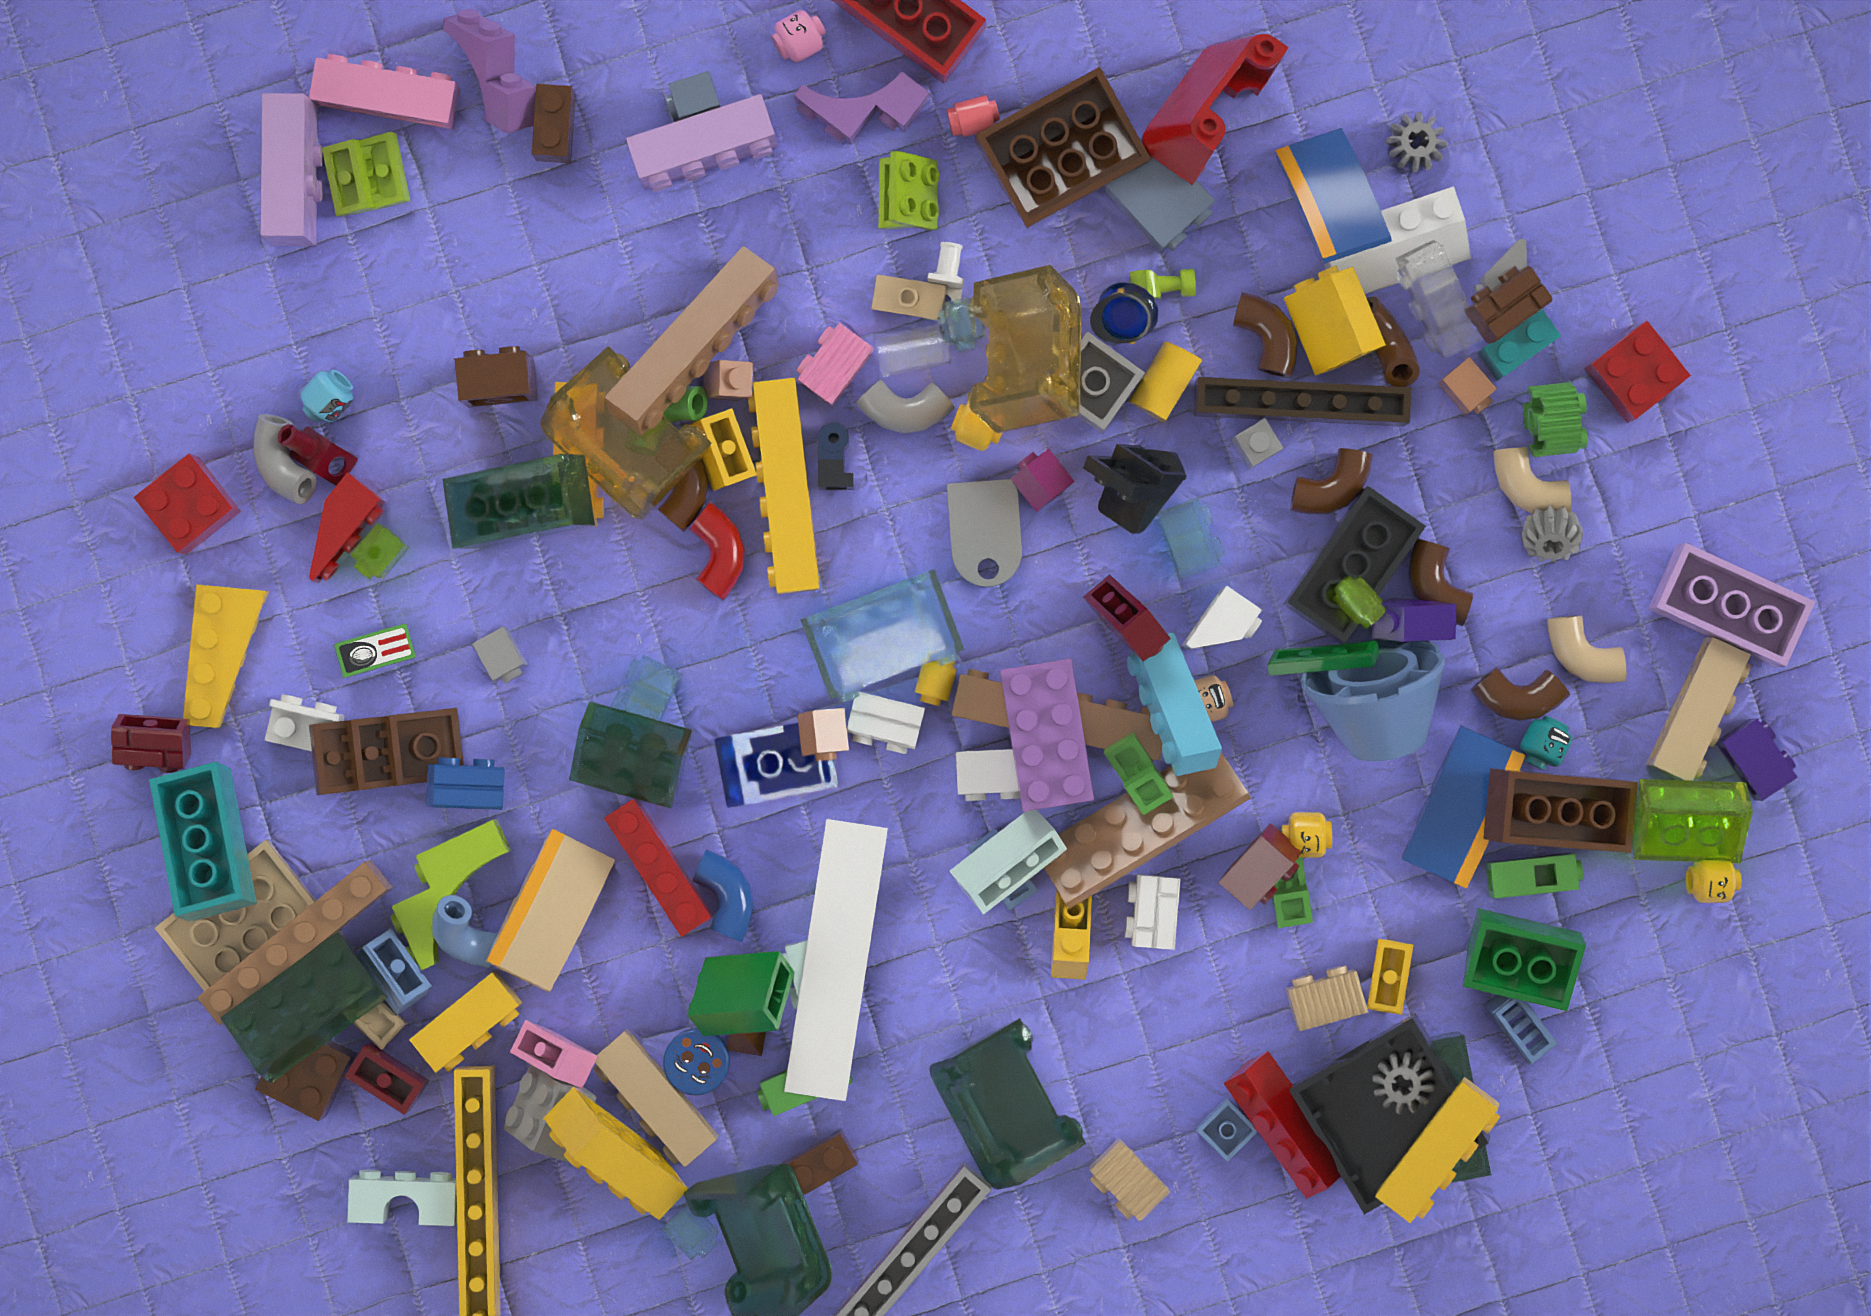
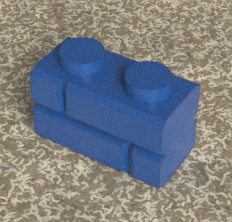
M438 757V764H428L427 807L502 810L504 767H494L495 760L473 759V766L460 765V758Z

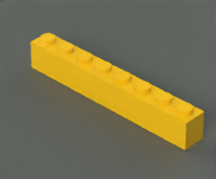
M495 1065L459 1066L454 1070L459 1316H501Z

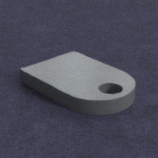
M1011 479L947 484L951 552L957 572L969 583L980 587H994L1006 582L1017 571L1022 558L1018 488ZM991 559L997 563L998 574L996 577L984 579L979 575L978 565L981 561Z

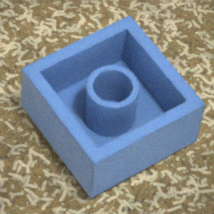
M1227 1097L1195 1127L1198 1133L1227 1162L1258 1133L1253 1124Z

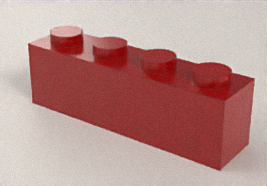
M638 798L630 800L604 817V820L681 937L714 916Z
M1269 1051L1247 1061L1223 1083L1306 1199L1327 1190L1341 1177L1330 1150L1315 1134L1290 1093L1289 1089L1292 1083Z

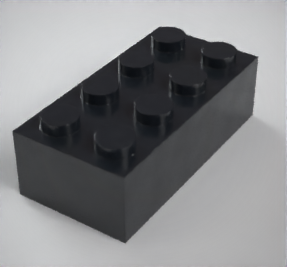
M1366 486L1356 497L1283 605L1338 643H1346L1419 538L1426 525L1371 487Z

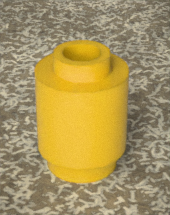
M929 652L927 661L923 660L914 691L921 694L919 701L939 707L941 700L949 701L957 671L954 668L955 659Z

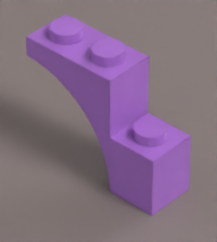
M464 9L459 11L457 15L445 17L444 32L449 34L461 46L478 77L484 99L485 120L505 133L533 126L536 86L514 73L515 34L501 27L499 23L492 22L481 16L476 10Z
M901 71L888 85L863 97L849 99L828 97L810 90L802 84L795 93L794 98L795 102L799 104L796 107L799 113L810 121L817 118L826 125L824 131L837 142L841 143L844 139L851 144L876 111L880 114L877 117L878 120L889 129L894 131L898 127L905 132L929 101L930 93Z

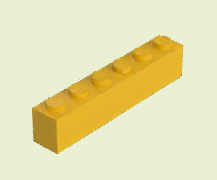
M786 378L753 382L754 391H752V398H748L750 413L756 412L758 426L751 427L753 447H760L762 461L755 462L757 482H764L766 496L759 497L761 517H768L770 531L763 532L766 553L772 552L774 566L767 567L770 588L776 587L778 595L820 590L796 379Z

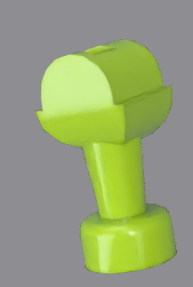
M1194 268L1181 269L1179 276H1157L1152 270L1146 269L1129 272L1130 290L1143 295L1147 301L1161 299V293L1179 290L1183 297H1193L1196 295Z

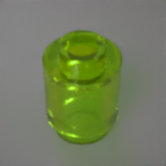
M1349 575L1334 588L1337 595L1333 600L1356 625L1361 624L1365 629L1374 624L1386 611V608L1382 605L1383 600L1360 575L1354 579Z

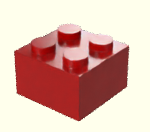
M1647 320L1635 327L1584 368L1626 423L1636 420L1691 376Z
M190 453L133 497L175 551L184 555L190 553L241 512L200 458Z

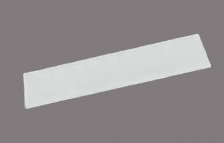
M826 819L784 1092L846 1101L888 828Z

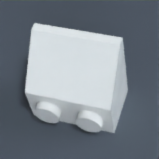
M1225 586L1219 590L1181 647L1191 650L1235 642L1243 637L1246 639L1248 637L1251 638L1262 622L1258 618L1262 610L1230 587Z

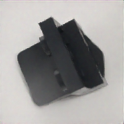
M1116 444L1112 457L1088 455L1083 469L1095 476V482L1105 486L1098 503L1099 512L1132 534H1140L1146 530L1182 481L1186 480L1187 477L1176 452L1145 449L1141 445Z

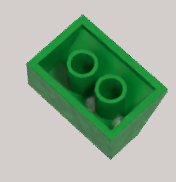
M1478 908L1468 942L1463 987L1567 1011L1586 948L1582 933Z

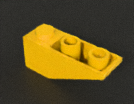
M1056 889L1051 958V977L1086 980L1089 965L1092 896L1068 909Z

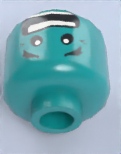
M1545 715L1542 720H1532L1520 743L1522 752L1528 755L1526 762L1544 771L1547 765L1553 767L1560 766L1573 741L1572 736L1568 733L1569 727Z

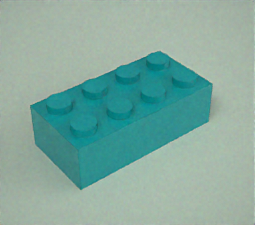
M215 761L149 779L175 917L192 922L256 905L257 901L231 768Z

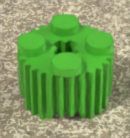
M1570 382L1528 386L1527 394H1530L1531 398L1530 402L1523 404L1522 414L1524 427L1529 429L1534 439V444H1529L1530 454L1534 457L1576 453L1579 449L1587 448V431L1585 427H1582V416L1580 415L1586 414L1587 411L1585 394L1577 393L1576 387Z

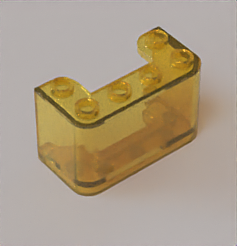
M1051 265L974 282L973 297L970 300L971 311L989 329V343L986 345L988 375L985 377V383L973 384L971 392L968 393L967 399L970 410L997 433L1078 416L1080 410L1081 304L1075 289Z

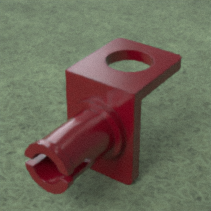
M286 424L278 433V442L291 449L290 456L335 486H337L347 472H351L358 461L357 457L337 446L309 426H306L302 432L292 424ZM336 457H342L344 460L342 469L336 474H330V462Z

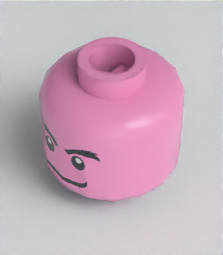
M799 10L778 21L774 26L775 34L771 35V38L784 60L789 58L792 62L798 63L822 49L823 41L821 36L826 34V31L817 15L810 17L804 10Z

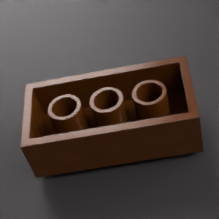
M1490 768L1483 839L1511 844L1631 853L1638 782Z

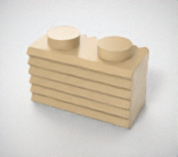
M1342 965L1326 970L1327 977L1314 980L1312 975H1306L1292 980L1293 986L1285 989L1295 1025L1299 1031L1368 1012L1356 970H1347V966Z
M1120 1138L1116 1139L1089 1167L1090 1172L1093 1174L1089 1180L1103 1194L1109 1190L1118 1199L1114 1205L1128 1220L1135 1216L1137 1220L1141 1221L1170 1193L1169 1188Z

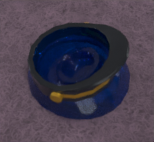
M1115 283L1107 287L1100 295L1098 304L1092 310L1090 325L1095 335L1103 341L1114 344H1134L1135 341L1146 337L1154 330L1158 322V307L1154 297L1145 288L1133 283Z

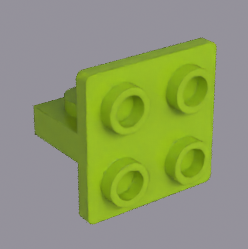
M891 151L890 157L879 158L878 228L893 230L916 227L929 231L937 230L939 215L938 182L940 178L937 160L902 151Z

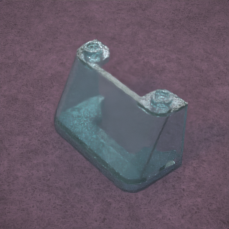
M935 569L800 619L830 700L838 697L839 703L859 697L858 689L923 664L938 660L939 665L942 666L960 659L958 652L965 650Z

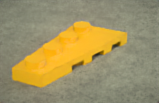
M196 584L183 718L189 719L191 726L221 727L235 688L236 678L240 667L243 666L250 639L256 630L259 621L258 617L263 603L266 602L269 591Z

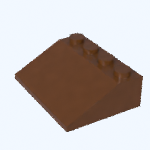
M1100 67L975 135L977 147L1026 228L1033 226L1151 161L1149 154Z

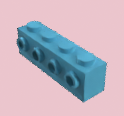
M1169 633L1168 635L1171 639L1164 644L1162 650L1144 662L1131 651L1130 656L1127 657V667L1132 677L1135 676L1137 679L1139 697L1142 704L1147 705L1150 711L1152 730L1155 734H1159L1163 743L1162 752L1164 760L1167 764L1171 763L1175 775L1180 776L1216 768L1222 747L1174 633Z

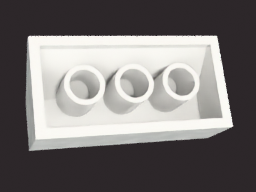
M1454 186L1382 210L1381 213L1390 232L1392 242L1326 263L1324 266L1325 269L1337 265L1339 271L1354 267L1364 294H1368L1471 259L1466 222Z

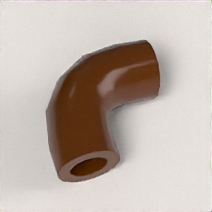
M1242 292L1233 326L1250 330L1261 339L1263 346L1258 370L1279 377L1292 378L1296 364L1298 340L1291 320L1277 305L1259 296Z
M1374 296L1367 297L1366 299L1386 344L1375 350L1385 379L1392 386L1407 387L1413 384L1420 374L1419 364L1413 347L1398 322L1380 300Z
M676 433L661 447L654 458L656 462L669 472L673 480V490L658 510L685 532L696 519L706 502L708 477L701 457L691 444Z
M1339 448L1334 470L1327 478L1314 480L1297 476L1293 488L1290 511L1305 514H1330L1347 507L1362 492L1370 473L1373 455L1360 450Z
M1418 538L1414 543L1409 567V579L1415 597L1418 600L1455 603L1456 625L1463 626L1471 607L1473 593L1456 588L1446 580L1444 567L1450 548Z
M1495 667L1471 688V692L1480 702L1498 716L1517 721L1540 718L1557 708L1570 696V692L1565 685L1549 670H1545L1530 684L1519 686L1510 682Z

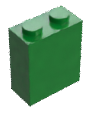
M780 951L705 957L702 970L697 978L693 999L688 1007L687 1016L703 1036L778 1031L795 972Z

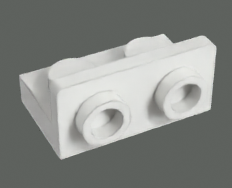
M282 694L281 700H270L269 706L272 707L265 741L312 751L309 725L344 721L345 715L336 713L337 706L316 702L315 708L301 705L302 698Z

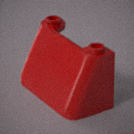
M1269 34L1253 35L1206 47L1145 129L1142 135V144L1147 153L1193 185L1226 133L1223 120L1209 109L1221 91H1224L1233 99L1238 93L1245 90H1253L1252 93L1258 96L1289 47Z

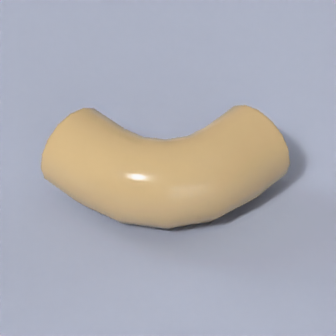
M1528 447L1493 451L1494 467L1500 488L1514 505L1530 514H1534L1536 508L1543 511L1547 510L1549 505L1556 510L1565 506L1568 513L1571 512V491L1568 481H1542L1536 478L1530 468Z
M1582 615L1547 619L1549 639L1554 655L1569 673L1586 682L1617 683L1626 681L1627 671L1623 648H1596L1590 645L1584 634Z

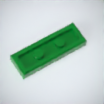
M1368 641L1276 649L1267 664L1269 676L1374 667L1379 656L1378 642Z

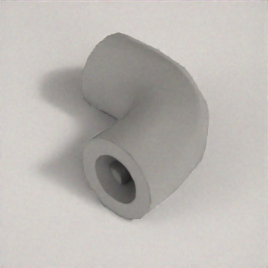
M880 380L856 402L857 406L884 429L900 433L924 431L943 420L955 409L949 398L933 382L918 395L912 398H902L894 394Z
M261 414L258 416L254 432L253 453L257 469L267 485L276 493L294 503L304 504L315 491L316 475L312 471L294 463L290 456L289 448L281 445L277 439L281 428L286 424L293 425V423L280 416Z

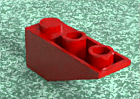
M348 472L324 502L309 579L313 582L320 583L322 579L328 581L340 565L336 562L343 553H351L360 543L362 537L359 534L367 524L370 527L373 526L384 513L381 507L386 501Z

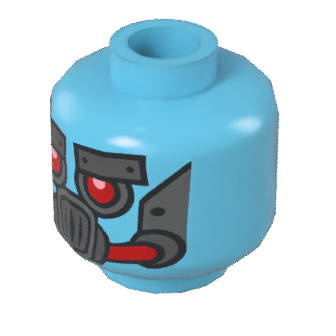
M331 370L330 372L319 371L300 393L304 404L302 409L315 422L320 420L335 422L353 402V393L351 391L353 386L343 374L336 370Z

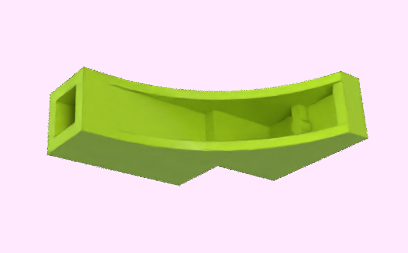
M497 819L491 820L416 855L418 861L414 865L416 873L423 884L428 882L430 888L393 905L394 913L390 916L396 931L399 934L404 932L409 943L405 949L415 963L419 965L421 971L439 963L438 944L432 935L431 929L433 914L438 902L445 896L455 895L465 881L481 867L512 851Z

